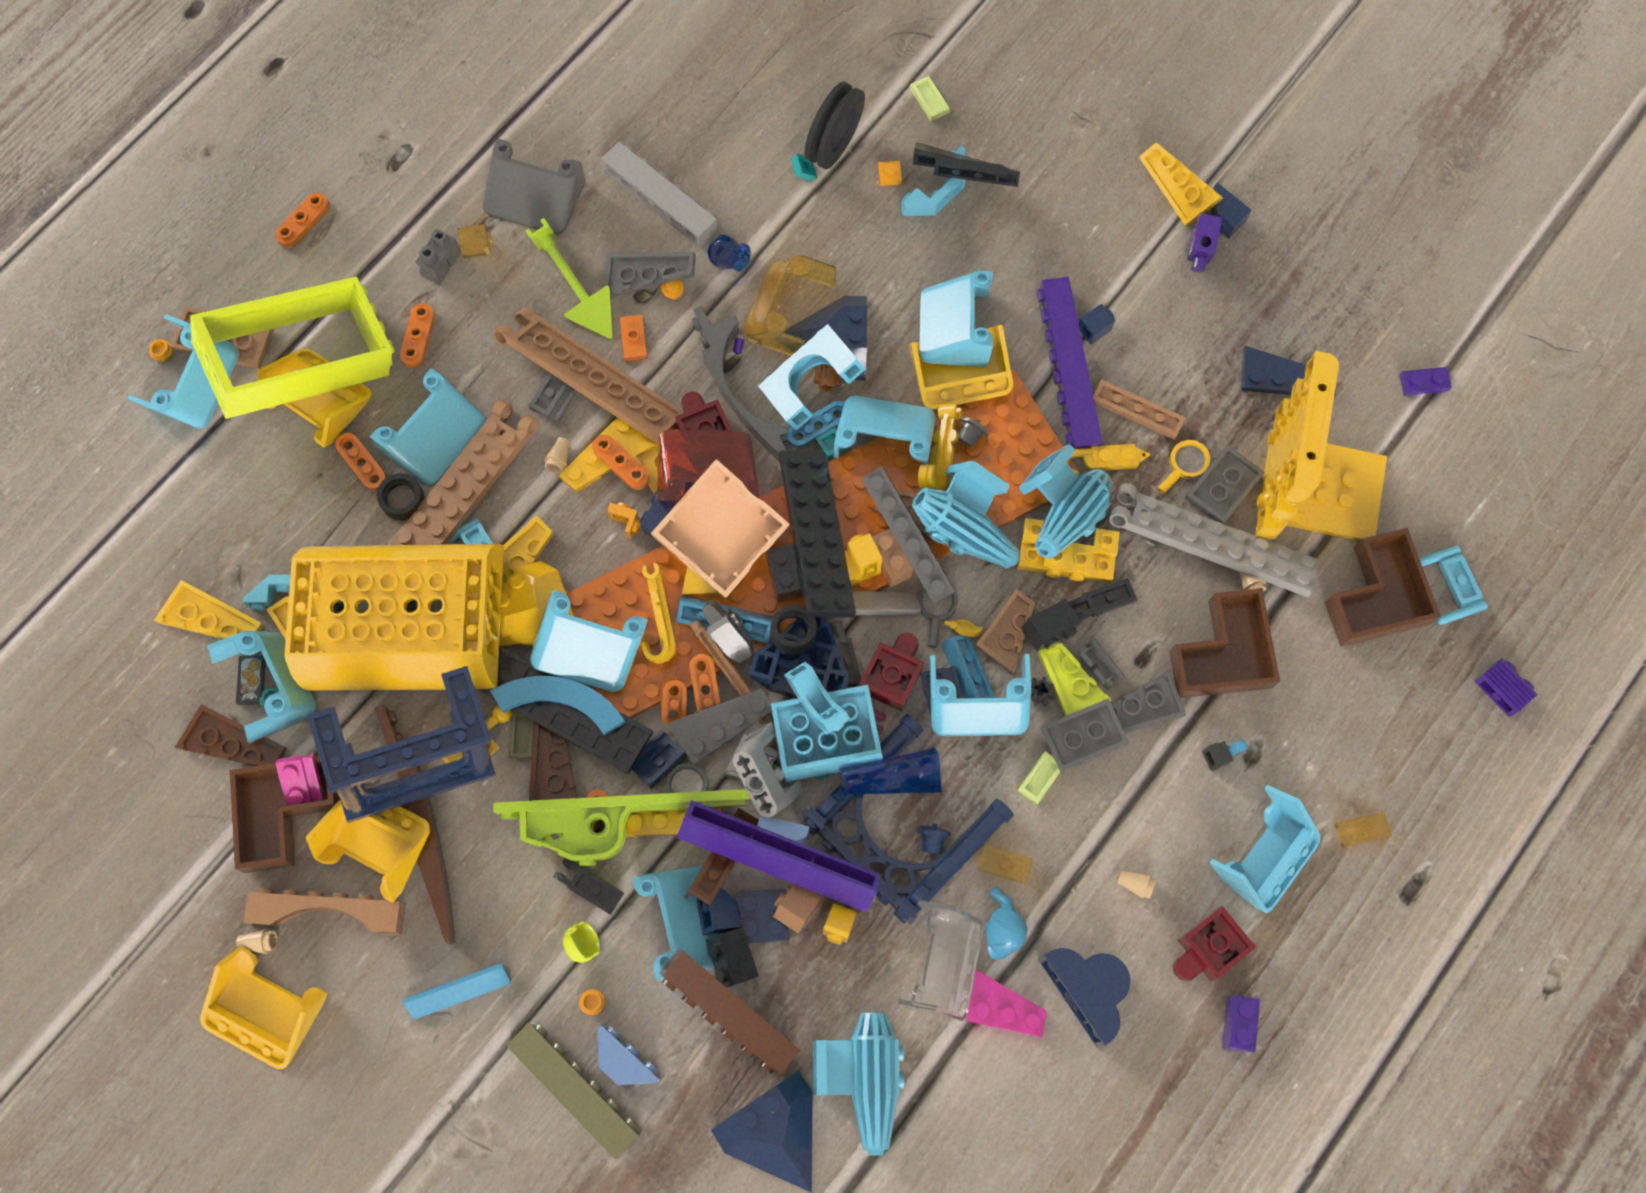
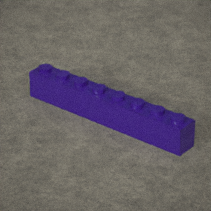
M1069 277L1042 280L1040 289H1037V300L1039 303L1042 302L1041 320L1042 323L1046 322L1045 340L1046 343H1050L1049 360L1051 364L1054 363L1055 371H1053L1054 384H1058L1057 401L1058 405H1062L1063 408L1061 421L1062 425L1066 426L1068 433L1065 434L1066 445L1070 444L1074 449L1102 446L1103 441Z
M692 800L676 836L678 839L864 912H867L878 892L881 877L878 873Z

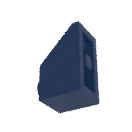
M1217 183L1213 189L1223 199L1211 208V215L1222 217L1220 233L1230 238L1247 221L1252 210Z
M722 888L719 889L710 905L696 897L702 935L722 934L741 927V914L738 910L737 902Z

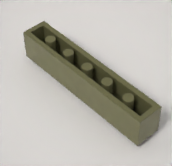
M528 1022L506 1046L615 1160L618 1159L640 1136L636 1131L639 1126L629 1116L625 1119L618 1112L621 1108L611 1097L606 1100L600 1094L603 1090L600 1085L593 1079L588 1081L582 1075L585 1070L575 1060L571 1063L564 1056L566 1054L565 1049L556 1041L552 1044L546 1038L549 1033L539 1023L534 1025Z

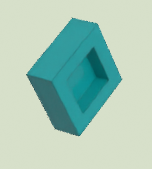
M795 154L791 157L796 177L810 182L817 178L814 164L806 160L805 156Z
M835 427L815 438V442L821 451L826 452L827 460L834 457V442L837 432ZM840 448V453L847 448Z

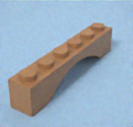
M258 888L257 892H248L243 923L251 926L277 927L286 920L302 913L315 910H334L350 914L361 921L372 932L402 935L406 904L398 901V897L392 903L384 897L383 900H373L374 896L359 894L358 898L354 899L348 898V894L333 893L332 897H323L322 892L308 891L307 896L298 895V891L283 890L282 894H273L272 889Z

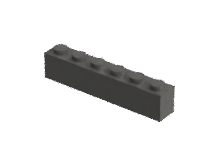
M880 467L863 477L861 480L932 602L937 604L956 592L954 586L885 468Z

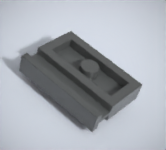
M548 372L528 407L530 410L559 424L578 391Z

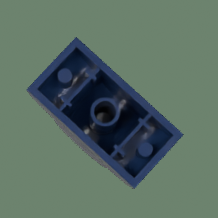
M1066 948L1052 950L1038 959L1096 1048L1109 1044L1116 1037L1120 1028V1014L1116 1005L1126 997L1130 989V974L1126 965L1116 956L1107 953L1095 954L1084 960L1080 954Z

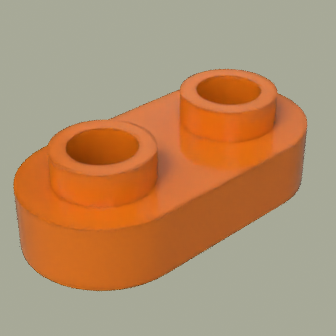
M677 678L666 680L661 688L660 717L667 726V723L686 717L687 688ZM671 687H677L675 693H669ZM671 710L676 711V715L674 717L668 716V713Z

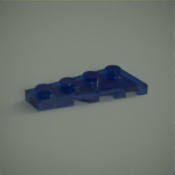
M936 748L840 769L841 786L844 795L942 793L939 753Z

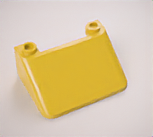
M1003 325L987 328L993 337V348L988 367L927 363L919 356V342L909 344L922 402L927 408L938 409L943 404L959 405L1007 395L1012 390L1013 379Z
M299 349L259 369L256 381L329 363V361L313 350ZM360 383L284 403V405L319 428L314 433V440L325 448L339 437L369 402L372 392L368 387Z
M339 800L306 836V840L313 858L322 864H336L340 861L341 856L346 854L384 875L380 891L385 899L393 903L402 893L430 833V826L425 819L401 806L347 823L341 800Z
M240 946L216 965L200 1015V1022L208 1032L276 1069H284L292 1061L324 1005L327 992L312 987L303 994L302 998L255 973V966L258 963L256 955Z

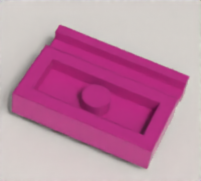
M314 754L305 757L301 755L277 759L275 765L286 806L325 799Z

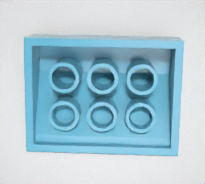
M868 685L828 692L832 700L846 711L850 720L840 730L830 732L827 735L815 724L798 698L771 703L782 772L786 782L884 764Z

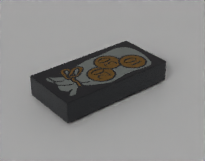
M263 655L239 656L236 704H260L259 699L264 691L266 663Z

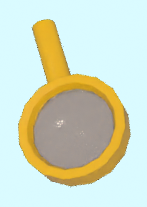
M1185 440L1178 443L1170 454L1169 463L1173 472L1162 482L1157 490L1161 494H1165L1180 477L1192 480L1202 476L1210 465V454L1207 448L1194 440Z

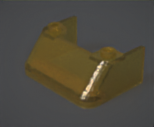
M803 255L783 259L770 265L744 324V335L750 342L793 356L801 346L805 345V340L785 333L787 320L782 314L776 312L791 276L804 277L834 288L836 285V266Z

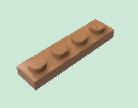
M1102 379L1093 395L1096 405L1174 440L1186 418Z

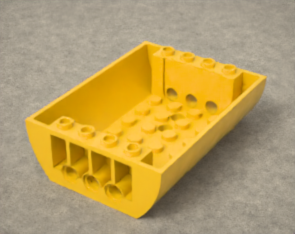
M501 544L307 546L301 548L293 556L291 564L284 655L293 679L305 691L446 690L441 674L468 666L475 689L496 688L504 546ZM413 600L417 601L418 607L416 611L408 613L406 609L407 604ZM436 600H441L443 604L442 609L439 612H432V603ZM339 601H343V611L335 614L333 610L334 605ZM362 601H368V610L364 613H359L358 605Z

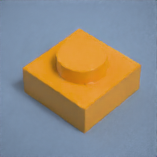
M900 160L878 162L880 186L902 184Z

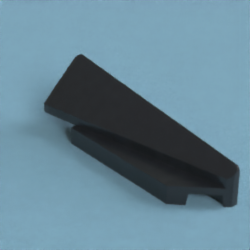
M916 143L913 165L934 167L933 175L1018 187L1020 171L922 143Z

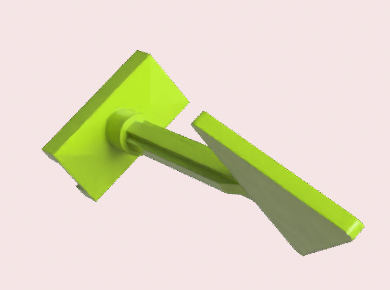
M544 218L540 220L544 226L534 233L529 228L526 229V233L538 250L543 248L544 251H548L581 300V303L566 312L564 317L612 340L613 326L610 287L607 285L592 296H588L556 249L554 240L557 237Z

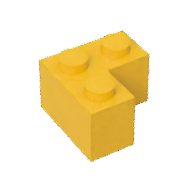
M870 533L864 536L859 534L851 538L845 552L850 583L853 586L881 573L882 556Z

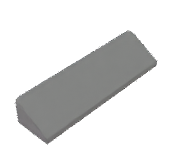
M852 591L856 609L855 615L916 616L921 612V606L915 592Z

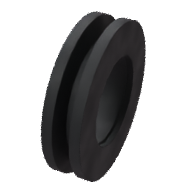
M844 81L837 84L831 90L820 106L810 127L804 150L806 160L812 163L817 162L818 166L823 169H829L838 161L850 143L862 116L865 104V93L858 88L852 89V86Z

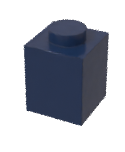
M1100 304L1080 318L1078 323L1080 333L1091 345L1112 331L1116 320L1113 313Z

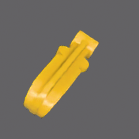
M943 404L938 408V416L941 420L940 430L933 434V441L936 445L932 448L930 464L920 465L918 484L921 490L929 488L942 491L948 485L949 476L945 473L953 461L955 448L952 444L957 442L959 438L958 432L954 430L956 420H960L962 417V408H957V404Z
M653 563L655 568L653 574L645 565L642 572L647 578L662 651L659 655H653L647 642H641L643 653L649 661L662 664L668 662L676 652V639L663 584L664 571L656 563Z

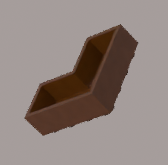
M1408 528L1363 538L1354 547L1367 586L1335 593L1325 602L1340 647L1431 625L1441 617Z
M1263 589L1214 593L1208 603L1215 640L1175 644L1169 652L1174 682L1180 698L1274 688L1280 682Z
M315 757L325 799L286 806L275 763L230 770L234 863L236 870L250 873L295 866L292 816L330 811L340 800L336 792L330 793L319 757Z

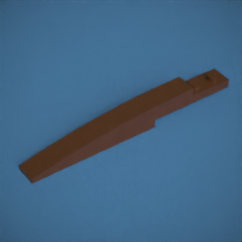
M385 705L374 708L386 744L389 745L404 740L402 733H397L394 725L398 723L394 711L389 710ZM415 766L397 772V775L400 779L419 773L421 769L420 766ZM428 797L401 807L429 823L430 833L419 854L417 863L444 940L451 945L455 943L450 892L437 825L430 798Z

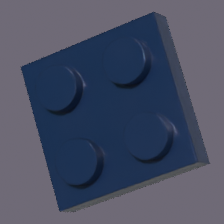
M786 889L736 892V902L741 914V927L744 929L748 944L789 941V927L773 917L777 910L774 904L782 892L786 894Z

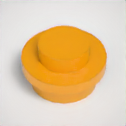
M678 280L662 284L661 290L665 297L677 299L682 295L684 286L682 281Z
M162 339L154 340L149 346L150 356L158 362L168 360L172 356L173 350L170 347L171 344Z
M596 989L586 990L579 999L581 1010L587 1015L599 1014L605 1006L604 995Z

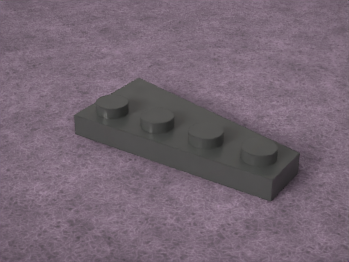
M694 252L607 253L604 287L608 285L611 297L694 277L696 254Z
M1167 670L1159 677L1149 681L1139 689L1112 704L1125 735L1186 716L1170 670Z
M761 688L667 723V726L695 765L771 713V701Z

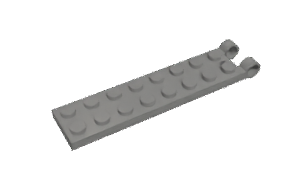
M1132 484L1120 486L1117 494L1118 502L1135 508L1133 514L1130 515V511L1123 506L1114 507L1109 518L1112 526L1132 531L1308 598L1312 594L1319 559L1266 539L1256 538L1254 535L1138 493L1137 488Z

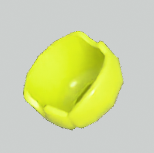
M579 922L571 926L564 933L563 947L565 953L572 961L579 963L587 962L600 953L598 935L587 922Z

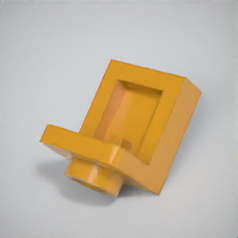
M610 503L607 510L609 518L627 524L625 532L627 538L632 539L634 533L639 532L641 525L637 510L631 509L629 505L624 503Z

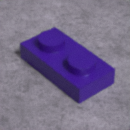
M1447 367L1402 371L1399 375L1404 396L1447 392L1452 388Z

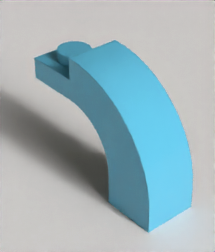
M804 662L784 675L809 716L825 735L840 730L850 720L846 711L838 706L829 696L812 666Z

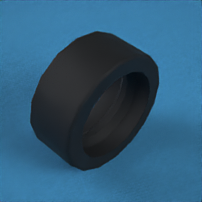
M402 473L393 474L385 478L379 485L376 494L378 504L385 514L394 520L401 521L408 520L425 499L424 492L416 479ZM401 485L411 487L414 491V499L408 506L401 509L390 507L387 497L392 489Z
M790 605L781 608L772 618L770 629L772 642L784 653L799 654L805 652L815 641L817 631L815 617H806L805 608L802 606ZM786 619H800L806 623L808 633L802 640L789 641L780 635V624Z

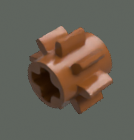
M823 364L821 369L816 368L814 384H819L818 388L820 390L833 392L836 387H841L842 377L832 366Z

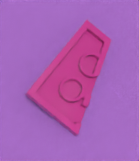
M975 970L966 1021L1042 1038L1047 1011L980 971Z

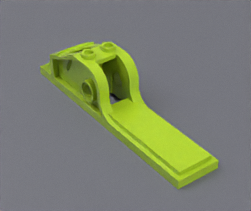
M746 789L496 802L493 803V813L500 815V818L504 820L519 819L520 814L521 841L557 851V855L573 861H579V866L596 865V860L610 859L622 850L626 841L627 821L632 813L687 810L691 800L710 808L745 807L746 802H750L751 798ZM598 820H604L605 829L601 833H596L593 828ZM557 833L559 838L553 840L551 834Z

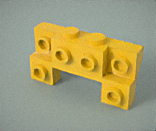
M1025 518L1017 570L1043 573L1050 578L1063 576L1070 577V580L1077 582L1090 580L1111 584L1114 576L1120 532L1096 528L1092 546L1072 543L1054 558H1045L1039 555L1035 548V543L1045 521Z

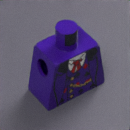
M1201 213L1198 216L1191 231L1187 260L1193 261V271L1204 272L1206 264H1209L1215 255L1222 217Z

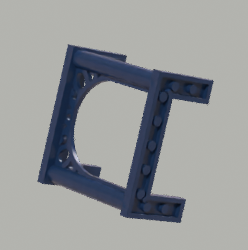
M468 666L441 674L452 707V712H449L452 725L357 755L354 754L352 744L345 743L335 707L307 714L330 793L336 792L338 794L347 823L496 776L487 748V744L491 743L490 734ZM462 752L463 757L459 760L368 789L364 787L363 783Z

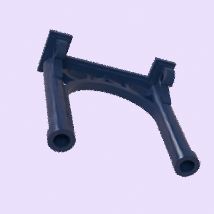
M905 714L899 720L900 724L880 743L884 764L855 769L816 809L811 807L809 810L806 808L803 811V822L805 826H809L810 833L813 836L817 833L823 839L821 843L829 852L835 851L841 856L840 859L870 871H873L869 867L871 864L877 863L885 866V863L890 864L891 866L885 871L884 881L880 878L876 897L885 906L889 903L895 909L893 914L903 924L908 922L911 925L923 907L1004 822L1008 823L1014 814L1007 805L996 798L942 856L927 863L903 862L882 851L871 839L864 826L861 808L862 800L871 783L924 731L922 726L912 716ZM857 796L855 814L848 812L840 813ZM849 819L855 821L858 829L857 834L851 838L843 836L837 828L840 820ZM831 821L833 822L832 830L827 826ZM860 836L864 840L861 842L864 849L862 858L846 845L859 841ZM871 850H872V852H873L875 855H877V856H871V857H870V852H871ZM895 869L906 870L910 879L909 886L904 889L897 888L890 881V873ZM931 869V871L915 886V875L913 871H925Z

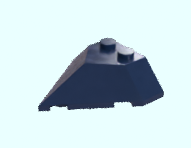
M843 296L776 335V338L783 342L786 341L798 351L801 346L805 345L819 330L828 324L866 368L867 296ZM866 369L854 380H866Z
M815 617L817 623L816 637L808 650L799 654H788L779 650L771 641L754 653L748 673L750 678L769 691L797 698L784 675L804 662L812 666L827 693L846 689L849 680L826 617ZM797 619L781 631L780 635L789 641H799L806 637L808 628L805 622Z
M798 1071L730 1116L711 1131L725 1154L812 1193L813 1093Z

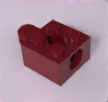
M691 391L684 394L681 399L684 413L675 416L677 429L694 466L696 467L737 450L736 437L719 400L717 399L705 404L698 392Z
M901 633L893 647L880 642L859 683V686L868 685L870 697L901 712L923 670L924 662L914 658L919 646L917 637L912 633Z
M1221 906L1178 939V942L1186 952L1175 960L1173 972L1176 977L1183 981L1192 980L1201 972L1210 981L1220 978L1253 951L1256 946L1225 908Z

